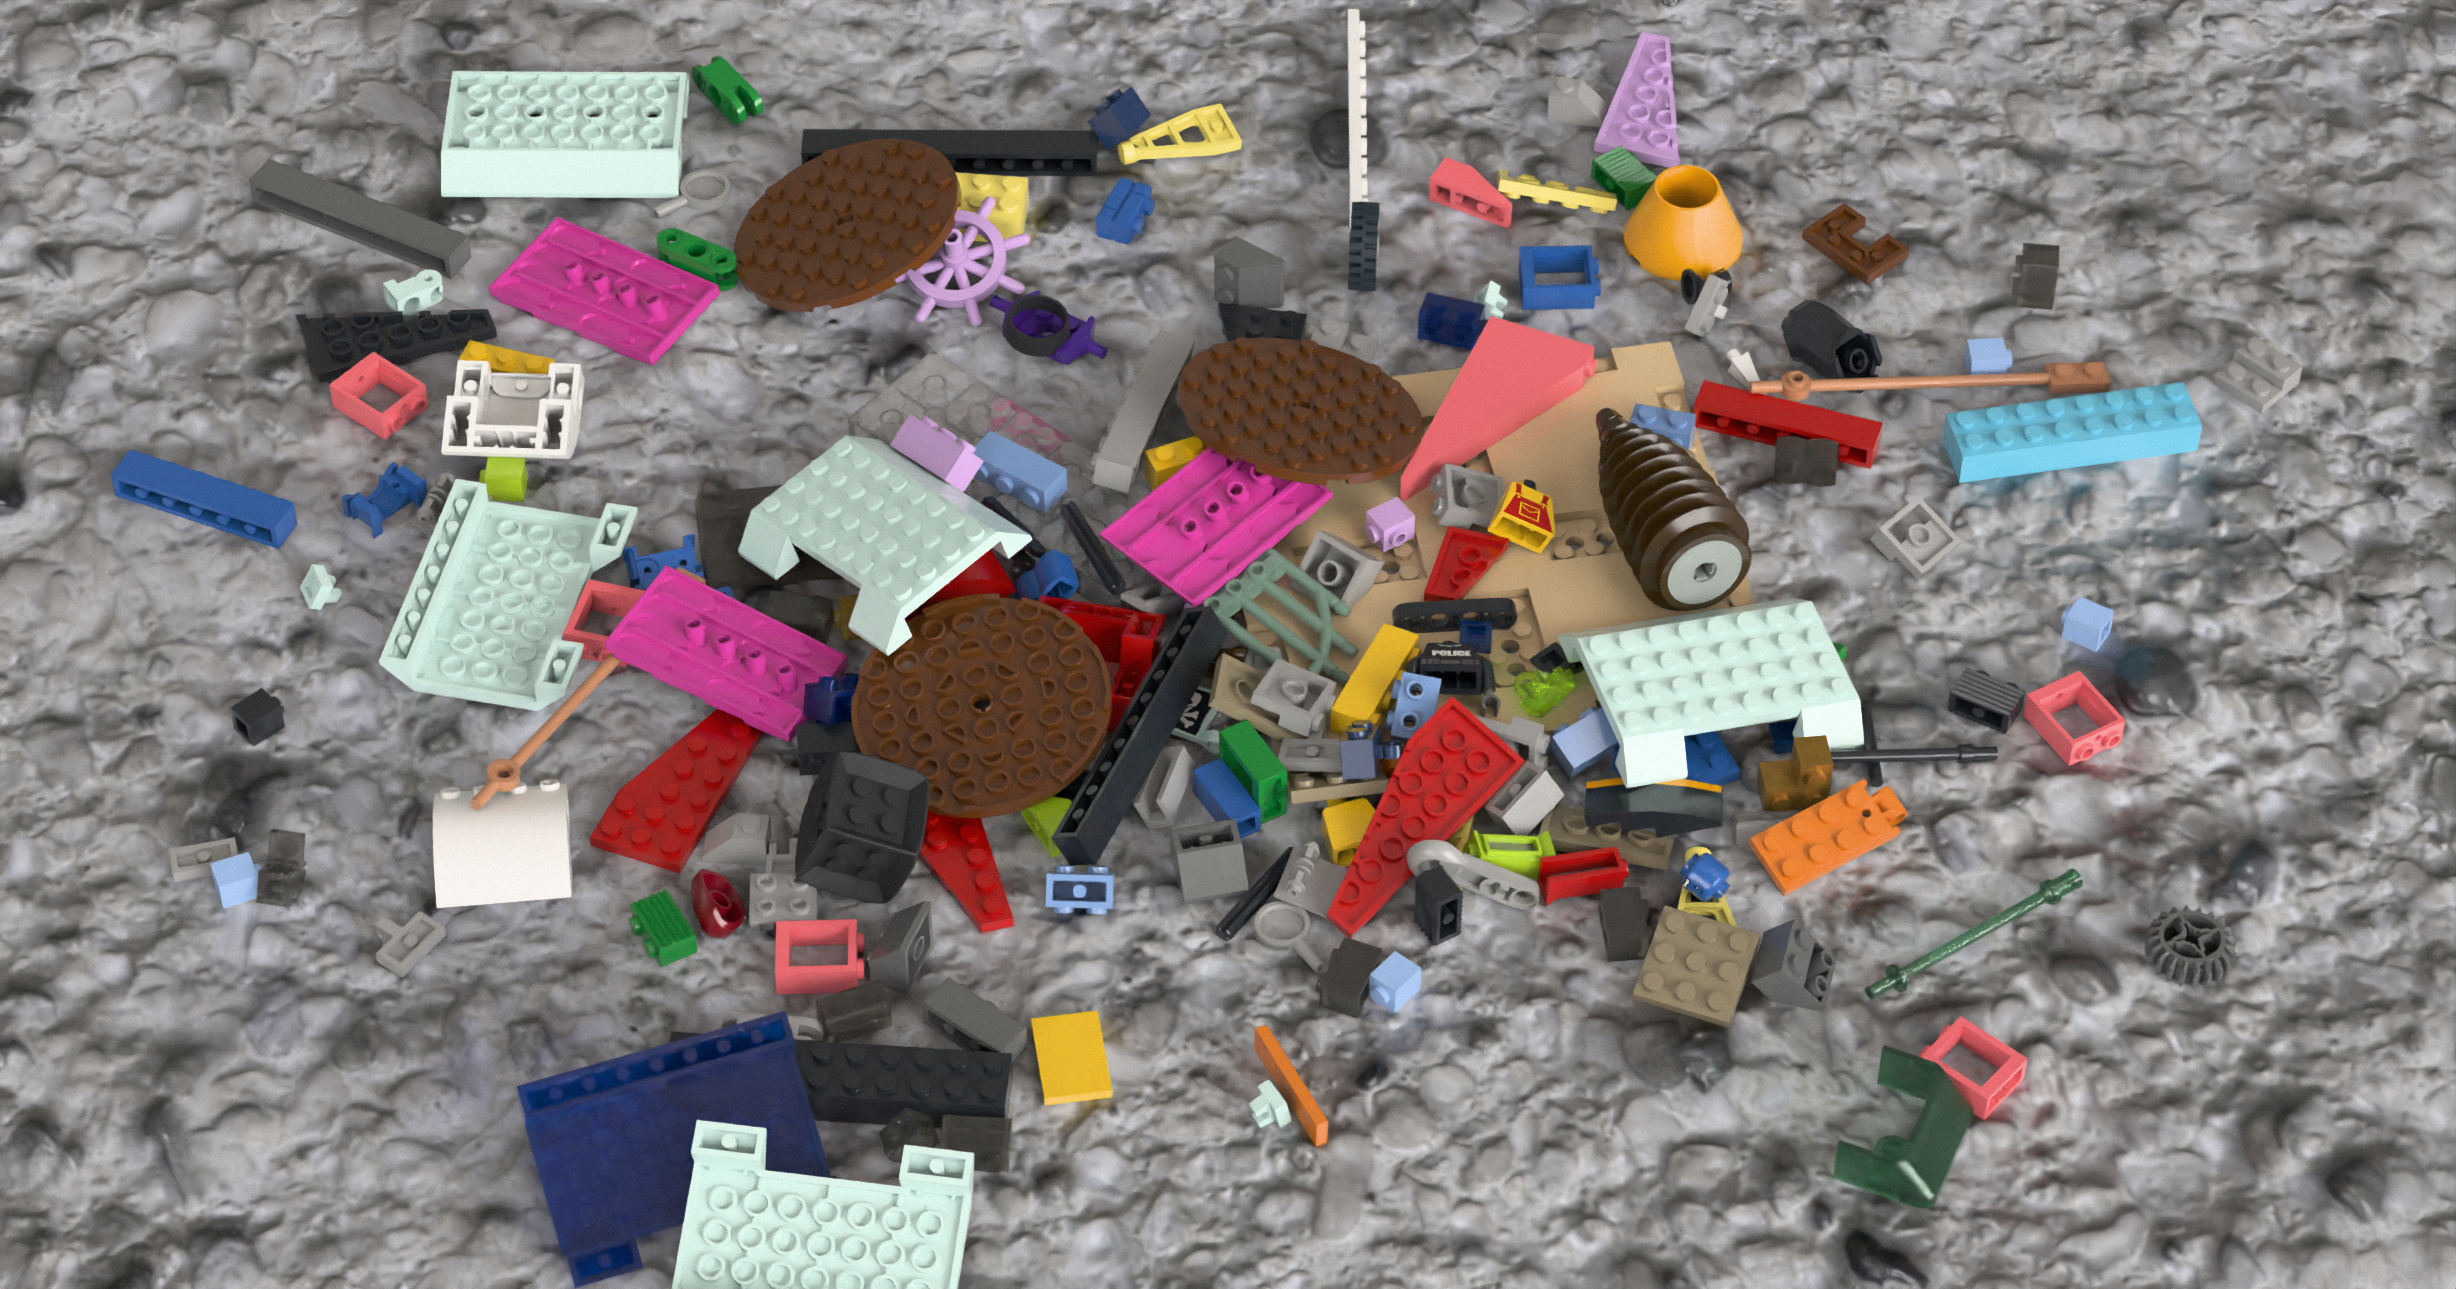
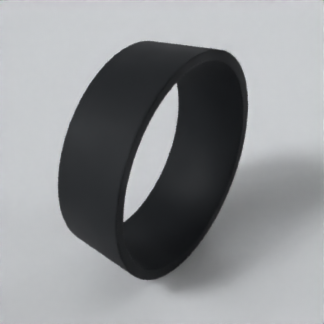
M1029 295L1017 300L1011 306L1004 325V335L1007 342L1015 350L1035 357L1055 354L1056 350L1060 349L1070 338L1071 333L1069 315L1066 308L1059 301L1044 295ZM1041 309L1057 315L1065 323V326L1059 333L1053 336L1035 338L1020 332L1014 326L1012 317L1025 310Z

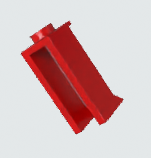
M1617 846L1540 858L1537 883L1540 887L1545 906H1547L1556 899L1615 890L1622 893L1624 880L1629 876V869L1626 859H1621Z

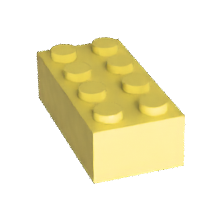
M955 172L962 191L961 207H957V210L976 213L984 199L991 196L995 199L996 203L987 220L998 229L1002 238L1005 239L1024 233L1029 206L1027 177ZM955 228L961 232L962 236L966 229ZM979 234L974 239V241L988 242Z

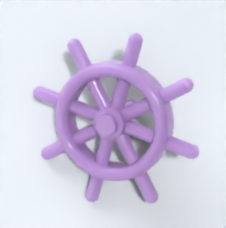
M986 197L976 213L957 210L954 216L956 220L955 226L944 244L933 255L937 259L927 261L915 272L910 269L895 279L896 283L909 280L912 288L924 299L915 314L917 322H925L935 305L945 308L965 307L970 323L977 327L982 323L977 303L988 298L998 286L1016 294H1022L1025 291L1023 283L1004 275L1007 266L1006 251L1029 244L1030 236L1027 233H1022L1009 238H1002L998 229L987 220L996 203L993 197ZM955 228L966 229L962 236L961 232ZM977 234L988 241V244L969 249ZM994 254L991 268L973 261ZM942 270L934 284H931L922 276ZM968 271L983 279L971 286L966 272ZM952 277L956 278L959 290L945 289Z

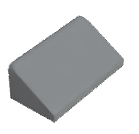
M1763 811L1731 814L1737 846L1750 847L1748 843L1751 837L1797 814V811Z

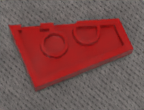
M1448 526L1424 591V601L1462 600L1509 548V538Z

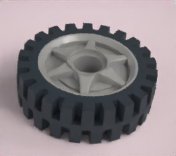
M1352 202L1348 249V290H1376L1380 238V203Z

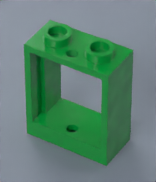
M1244 720L1219 731V758H1222L1260 807L1261 825L1287 814V769L1248 720Z

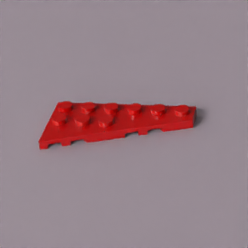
M928 811L924 839L918 854L919 859L931 873H935L939 877L941 885L948 893L951 892L960 903V908L981 933L1014 926L1013 915L981 818L950 817Z

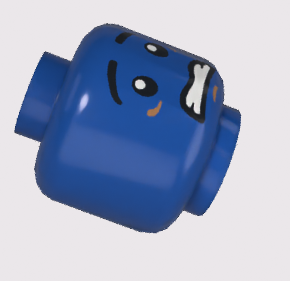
M1695 853L1680 871V874L1683 876L1681 880L1682 886L1701 902H1707L1712 897L1719 900L1730 887V884L1726 882L1730 874L1728 868L1709 853H1703L1700 856Z

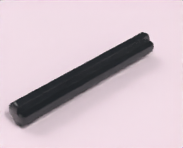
M1072 501L1068 504H1063L1061 506V516L1110 594L1117 596L1119 593L1125 592L1126 582L1077 504Z
M1288 847L1220 921L1216 926V935L1225 941L1231 940L1275 892L1293 847Z

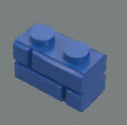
M1120 178L1096 217L1098 237L1108 240L1114 239L1115 242L1128 245L1135 234L1140 235L1144 226L1145 216H1151L1155 207V199H1152V188L1150 185L1140 182L1135 184L1132 180Z

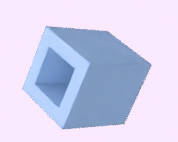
M2004 338L1967 339L1964 358L1967 375L2006 374L2007 368L2012 367L2011 350H2006Z
M2079 596L2073 606L2068 605L2062 614L2061 623L2064 624L2062 638L2097 652L2110 634L2114 611Z
M249 852L210 863L214 886L223 908L262 897L259 883L265 882L260 864H253Z
M1394 951L1369 975V997L1376 1004L1385 1006L1394 1013L1397 1012L1420 990L1421 967Z

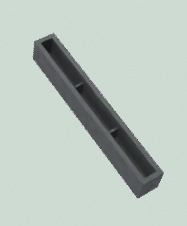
M268 159L249 179L252 201L254 203L421 268L438 271L447 278L452 279L471 258L468 235L414 215L411 212L398 209L385 202L372 199L359 192H354L335 183L315 177L310 173L297 170L286 164Z

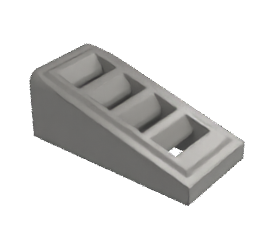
M1159 582L1121 593L1120 597L1121 600L1142 611L1168 615H1180L1184 602L1177 594Z

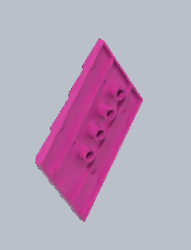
M556 217L488 287L491 295L498 298L501 303L532 313L535 318L577 332L582 338L613 348V351L652 366L678 340V337L692 325L695 319L712 303L711 301H714L721 293L718 285L559 217Z
M1208 447L1100 532L1099 535L1115 550L1121 552L1138 567L1157 579L1159 583L1177 594L1183 601L1196 607L1203 604L1207 597L1212 596L1226 582L1239 575L1263 552L1276 545L1298 524L1304 523L1330 500L1333 494L1323 485L1294 482L1255 471L1256 465L1240 458L1234 462Z
M667 565L604 642L606 651L611 652L615 658L652 673L653 678L704 699L706 704L744 720L745 724L789 743L796 735V725H803L811 712L815 710L825 697L826 692L831 689L840 677L841 672L843 673L849 665L846 654Z

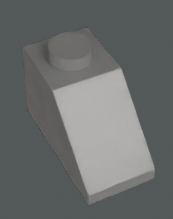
M1552 76L1547 121L1601 128L1608 112L1609 104L1582 79Z
M736 813L707 831L701 857L702 861L766 866V854H769V841L772 838L770 815Z

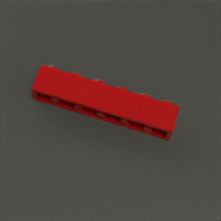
M1705 380L1702 383L1693 409V414H1696V428L1868 469L1872 468L1881 441L1883 422L1765 394H1750L1748 390Z

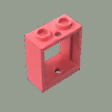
M375 352L369 354L329 385L333 407L384 440L399 431L406 423L421 414L429 406L426 385ZM379 383L403 397L382 414L359 399Z
M588 579L563 632L564 640L584 643L581 658L603 662L611 654V652L606 651L604 643L609 636L582 631L591 611L625 617L645 590ZM621 661L617 666L627 667L628 663Z
M2080 671L2026 695L2023 716L2068 766L2079 761H2086L2094 754L2107 748H2114L2122 741L2125 719ZM2077 703L2099 728L2073 740L2052 717V714Z
M857 919L776 921L775 979L777 995L857 993L858 979H864V958L858 959V953L865 952L864 933H858ZM848 945V965L791 966V946Z
M1960 1016L1951 1026L1948 1024L1942 1029L1938 1039L1931 1046L1926 1045L1922 1049L1917 1059L1919 1062L1917 1078L1985 1120L2024 1080L2028 1058ZM1958 1043L1999 1068L1982 1087L1941 1061Z

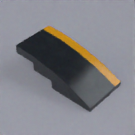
M1622 778L1586 782L1584 818L1587 827L1620 822L1622 832L1655 827L1657 838L1722 826L1723 789L1719 785L1686 779L1626 788Z

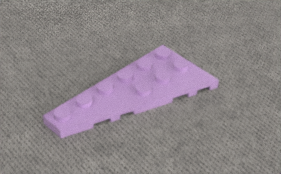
M1641 32L1595 140L1594 151L1606 153L1622 145L1623 149H1626L1627 152H1632L1638 161L1668 168L1679 166L1670 37Z

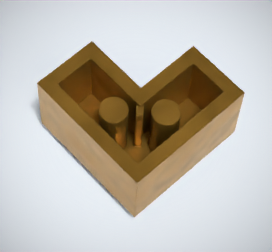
M1826 735L1794 738L1791 760L1759 762L1757 788L1763 811L1805 810L1829 797L1833 761Z

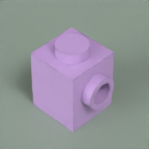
M1395 497L1366 511L1365 535L1382 552L1398 547L1414 538L1415 515L1398 497Z

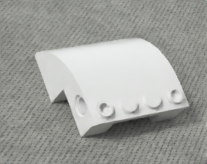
M458 360L454 396H447L441 448L442 455L570 459L576 447L582 412L585 378L581 364L550 363L549 374L492 373L489 361Z
M549 779L541 781L540 785L526 786V783L520 782L511 791H497L480 810L474 809L470 805V800L485 785L475 786L473 791H460V788L449 787L440 790V793H435L433 802V858L437 908L571 897L572 867L569 845L570 814L567 783L559 784V780Z

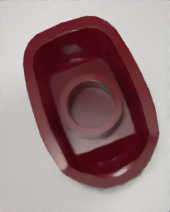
M701 869L691 881L690 895L692 897L694 913L699 919L701 928L705 935L712 939H726L738 929L747 917L745 907L732 883L722 874Z

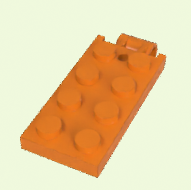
M1862 779L1750 838L1749 846L1783 896L1792 893L1899 835L1900 829L1895 825L1904 820L1908 812L1890 786L1881 788L1870 796L1865 790L1868 783L1865 779Z

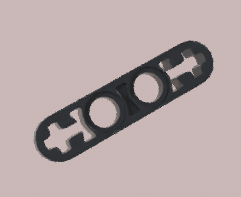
M1509 598L1408 602L1397 605L1392 611L1393 626L1412 633L1504 629L1513 626L1518 619L1515 602ZM1469 612L1478 613L1475 617H1463L1464 614ZM1436 614H1445V615H1447L1446 617H1444V618H1442V619H1432V618H1431L1433 615H1436Z

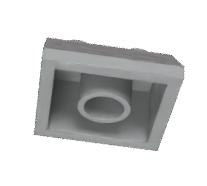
M1318 530L1299 568L1339 598V601H1343L1351 608L1370 591L1384 562L1335 533ZM1294 579L1292 580L1290 587L1315 601L1312 593Z

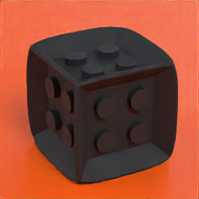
M839 751L832 755L816 778L802 814L795 856L796 877L815 888L851 899L876 904H885L891 901L914 869L923 843L930 796L928 778L911 768L861 753Z

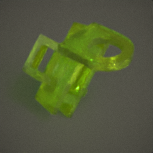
M1558 667L1552 673L1539 670L1535 672H1522L1515 679L1514 689L1522 700L1519 706L1529 716L1542 719L1555 705H1558L1574 690L1573 688L1578 683L1570 669L1564 673L1562 668ZM1532 679V681L1529 684L1523 683L1521 685V682L1523 680Z

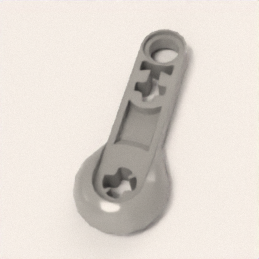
M1423 840L1415 843L1408 850L1406 856L1408 868L1416 877L1425 870L1442 866L1460 887L1520 910H1531L1538 905L1540 887L1536 881L1464 852L1462 854L1456 847L1447 842ZM1526 891L1531 893L1532 896L1522 897L1517 895V892Z

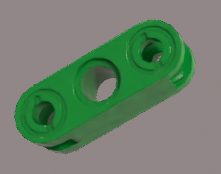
M721 56L713 57L709 65L704 67L696 65L692 68L691 73L697 88L735 125H739L747 120L746 112L752 117L763 113L764 106L758 92Z
M668 228L658 233L656 237L659 250L658 260L718 285L720 291L733 289L737 285L738 274L734 270L737 265V259L731 250L676 228ZM720 277H728L727 280H719Z

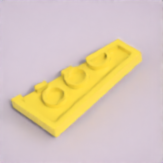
M1498 168L1497 187L1498 191L1503 192L1502 195L1505 197L1519 199L1520 195L1530 196L1532 201L1549 204L1550 200L1559 201L1561 206L1578 209L1579 205L1588 206L1590 211L1607 214L1608 210L1615 211L1617 197L1614 193L1575 186L1574 191L1569 190V185L1563 182L1551 180L1546 181V184H1540V180L1535 179V176L1521 174L1517 178L1508 177V170Z

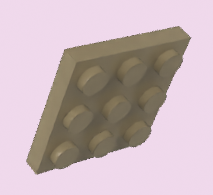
M1664 906L1633 990V999L1729 1028L1761 941V934Z

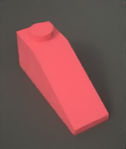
M1445 157L1429 179V200L1508 229L1511 226L1512 203L1472 166Z

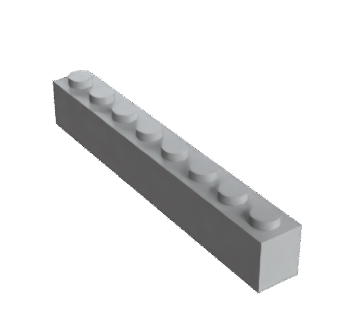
M1160 330L1155 341H1149L1146 356L1142 355L1138 371H1134L1130 387L1126 388L1122 403L1118 404L1115 417L1109 422L1106 436H1102L1098 452L1093 454L1090 464V470L1094 471L1093 484L1129 493L1144 462V451L1150 449L1174 400L1181 372L1192 359L1195 339Z

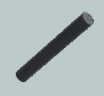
M1863 706L1861 707L1864 749L1875 750L1878 748L1871 708ZM1880 762L1867 763L1871 786H1882L1883 777Z

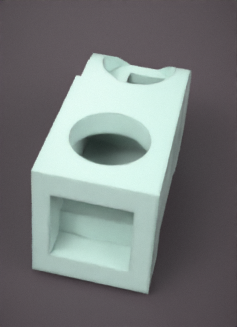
M423 270L416 277L397 283L394 279L383 283L385 304L392 312L403 311V316H411L441 302L443 299L442 276L435 270Z

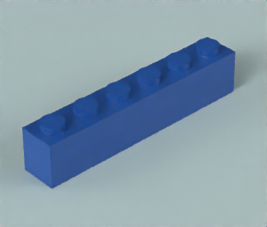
M130 449L111 473L115 496L277 549L282 546L297 526L294 502L263 493L257 489L241 486L232 481L223 480L201 471H195L174 462L164 461L149 454H143Z

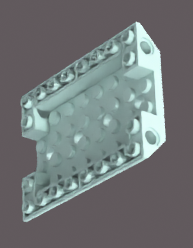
M452 71L441 148L442 197L676 198L679 196L683 159L681 136L683 118H687L690 74L686 72ZM533 114H541L538 117H531ZM592 114L600 115L598 117H590ZM656 114L657 117H649V115Z

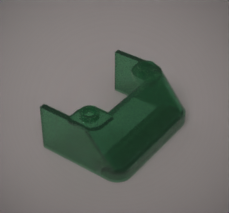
M1884 1045L1881 1052L1877 1084L1926 1100L1909 1140L1895 1135L1884 1136L1877 1141L1873 1151L1839 1140L1833 1179L1913 1207L1927 1208L1932 1206L1939 1197L1971 1125L1973 1108L1939 1064Z

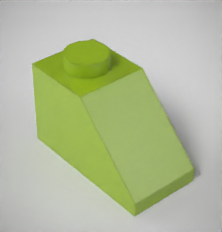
M1054 796L1020 811L1023 819L1052 858L1062 854L1052 840V836L1072 803L1069 799Z

